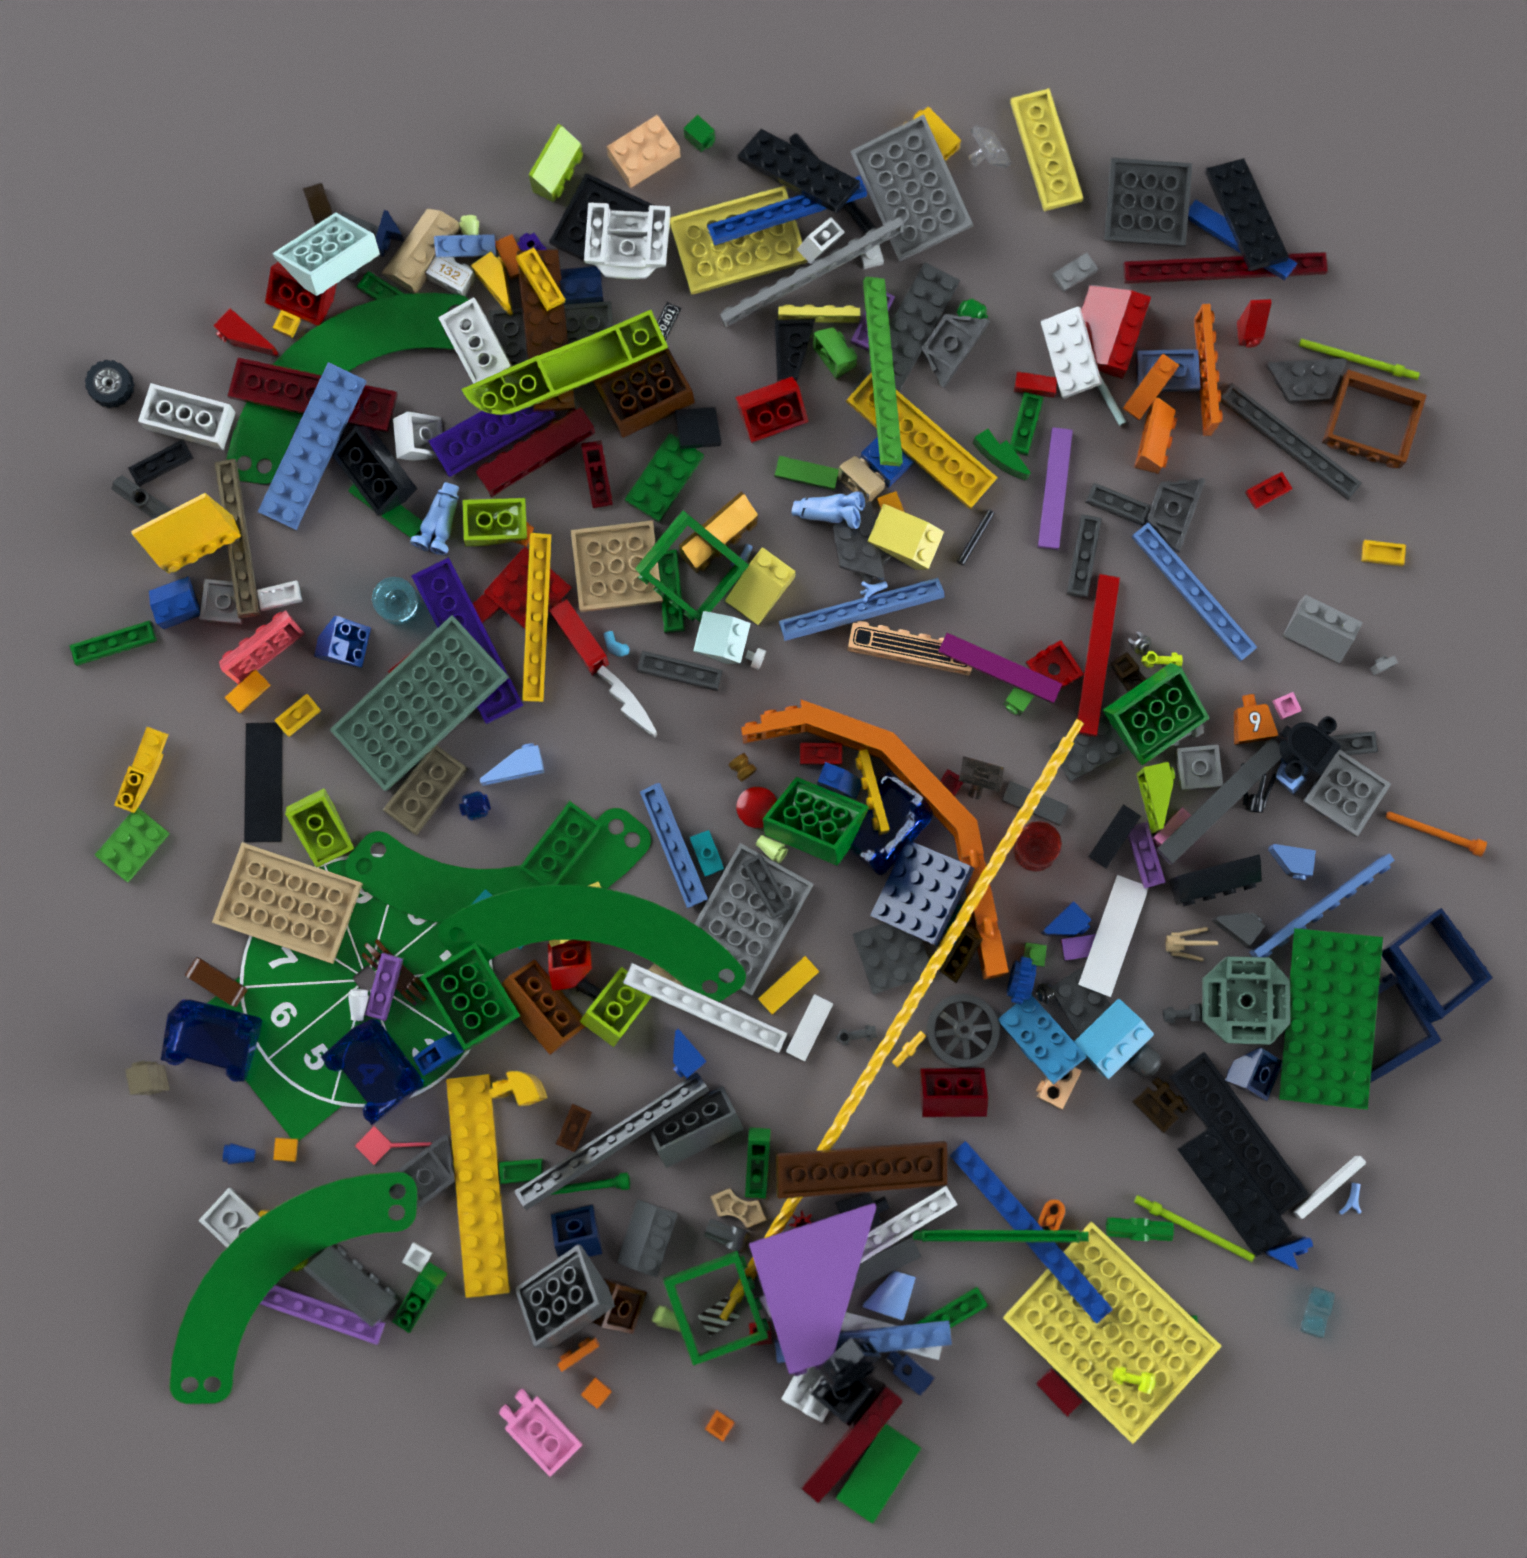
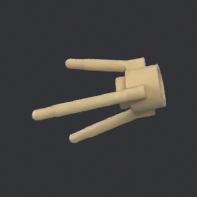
M1208 927L1171 933V935L1166 936V952H1171V956H1180L1202 962L1204 961L1202 957L1180 952V950H1184L1185 946L1218 945V942L1185 941L1184 938H1180L1208 931Z

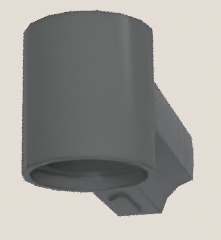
M710 1218L704 1237L722 1243L731 1250L743 1253L750 1232L733 1225L731 1227Z

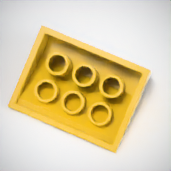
M206 493L131 531L132 535L155 563L168 574L177 572L181 567L194 563L204 555L214 553L218 548L231 544L241 537L233 515Z

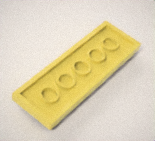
M1050 89L1011 98V107L1043 211L1082 202L1083 195Z

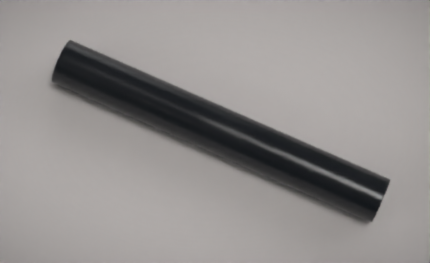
M988 509L959 557L957 561L959 564L964 566L995 514L992 510Z

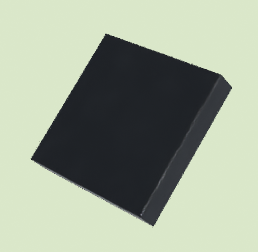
M716 407L675 410L674 414L680 449L721 446L722 442Z

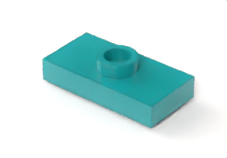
M709 830L690 837L705 877L725 870Z

